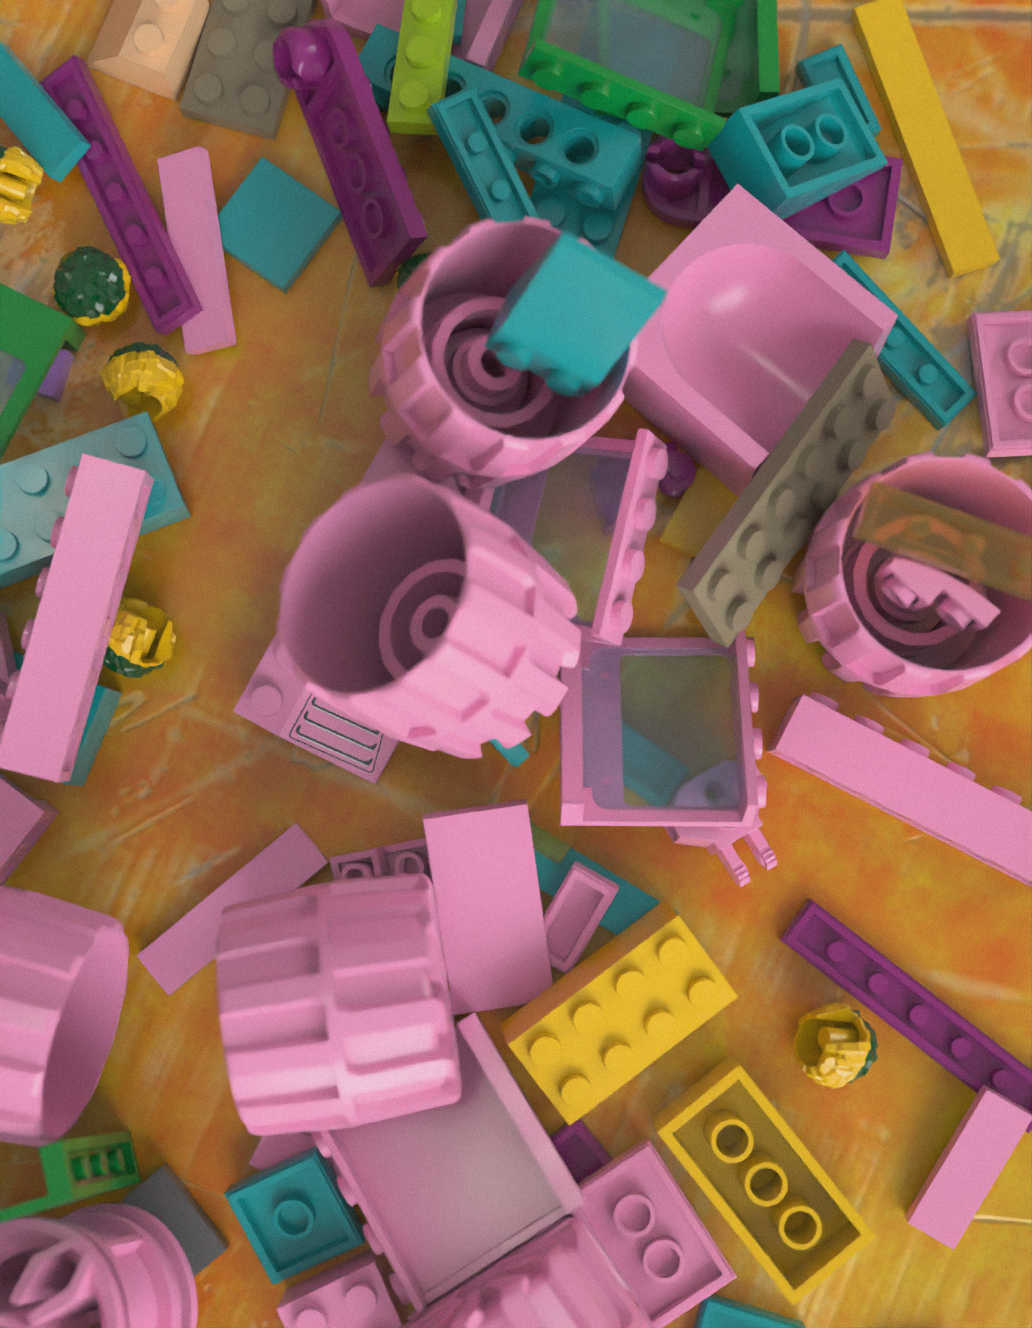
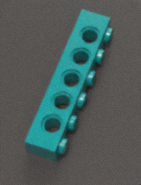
M377 23L358 58L365 75L371 82L372 94L379 112L383 113L389 109L400 33ZM450 55L445 98L475 85L490 118H502L494 126L515 168L529 173L533 180L544 187L553 189L558 186L574 193V196L587 206L599 208L601 205L616 211L642 163L641 138L639 135ZM534 137H546L543 142L538 144L527 143ZM580 155L591 157L584 163L577 164L571 162L573 158Z

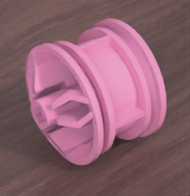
M110 1202L83 1207L59 1220L44 1217H26L0 1224V1328H196L197 1294L188 1259L172 1232L149 1212L133 1205Z

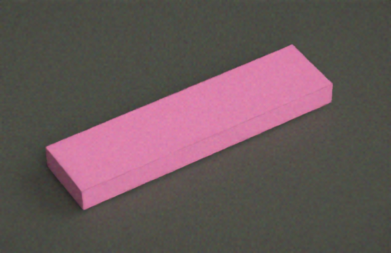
M197 146L157 159L168 236L203 308V311L182 324L185 352L192 355L237 345L208 150Z
M295 823L141 951L137 957L167 995H171L216 958L220 917L225 907L250 899L298 889L325 867L329 860L302 827Z

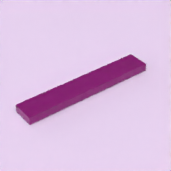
M73 55L39 83L91 145L77 162L78 168L118 253L126 265L129 275H131L134 287L156 333L167 336L203 311V308L85 60Z
M812 899L806 900L778 939L975 1093H978L984 1084L1029 1110L1032 1114L1031 1069ZM1032 1120L1025 1130L1028 1133L1032 1130Z

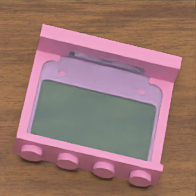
M638 428L636 440L591 436L559 463L536 474L513 480L491 489H470L466 487L465 498L493 513L505 522L567 581L577 605V614L569 619V621L581 630V640L621 647L623 635L628 631L632 623L633 607L631 600L635 583L641 578L644 571L645 557L643 549L647 532L653 527L656 520L655 497L659 480L664 478L668 468L667 446L648 429Z
M574 616L571 619L581 621V616ZM745 629L739 632L729 648L712 641L711 638L623 637L621 647L580 640L579 658L576 666L573 668H559V680L568 687L560 701L561 825L752 826L757 809L764 808L766 804L765 776L756 775L755 759H761L762 732L761 728H753L752 713H756L758 710L759 692L757 682H749L748 667L753 668L755 642L753 637H746Z

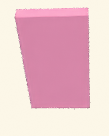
M527 799L423 814L454 1015L529 1003L553 985Z

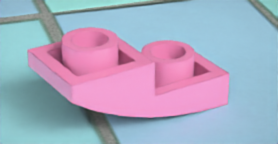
M895 558L874 574L883 583L881 586L882 592L895 605L903 609L909 607L915 612L934 601L939 606L936 611L941 619L957 631L964 629L970 634L986 628L1001 612L986 598L964 583L919 563Z
M426 838L329 858L334 881L422 873L428 876L433 886Z

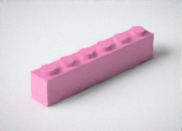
M82 454L79 467L72 466L69 471L65 485V495L70 497L65 517L59 516L52 529L50 544L51 547L55 548L51 566L50 568H43L36 586V597L41 599L36 619L30 618L26 623L21 639V648L26 650L21 671L15 670L7 687L6 698L12 703L7 721L0 722V768L54 782L70 781L154 483V479L145 470Z
M811 692L809 697L800 695L793 698L767 752L1032 887V811L1020 806L1022 798L1019 795L996 785H993L992 789L989 790L973 782L976 774L967 768L952 762H947L944 767L928 759L930 751L918 743L902 738L899 744L883 736L882 733L885 728L871 719L857 715L855 720H852L836 712L839 704L824 695Z

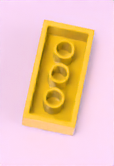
M663 900L500 1024L507 1045L570 1126L738 996L680 916Z
M731 1054L651 1119L662 1140L792 1306L797 1304L876 1238L864 1220Z

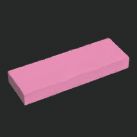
M983 1084L905 1215L907 1222L948 1247L955 1249L1032 1120L1031 1112Z

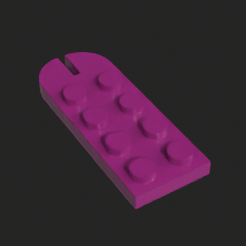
M315 19L306 22L304 26L283 27L272 48L275 74L281 84L291 90H295L369 287L387 285L394 277L393 275L397 273L398 266L412 256L428 235L425 230L423 216L418 211L407 184L406 172L400 165L391 143L388 126L382 119L372 94L371 82L363 71L348 31L339 21L334 19Z
M659 135L649 146L641 180L642 195L646 205L655 216L668 224L695 229L731 191L707 147L702 152L696 149L684 148L676 144L674 140ZM885 156L888 163L883 168L782 220L817 249L836 252L845 250L848 254L885 259L890 252L903 159Z

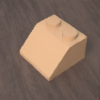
M114 0L86 64L90 69L177 101L191 71L210 10L208 0Z

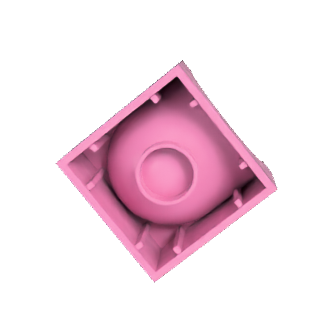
M737 184L647 278L668 292L663 303L635 337L638 340L636 365L627 373L621 391L623 392L624 399L739 497L851 341L856 339L871 343L876 358H878L898 315L748 191Z

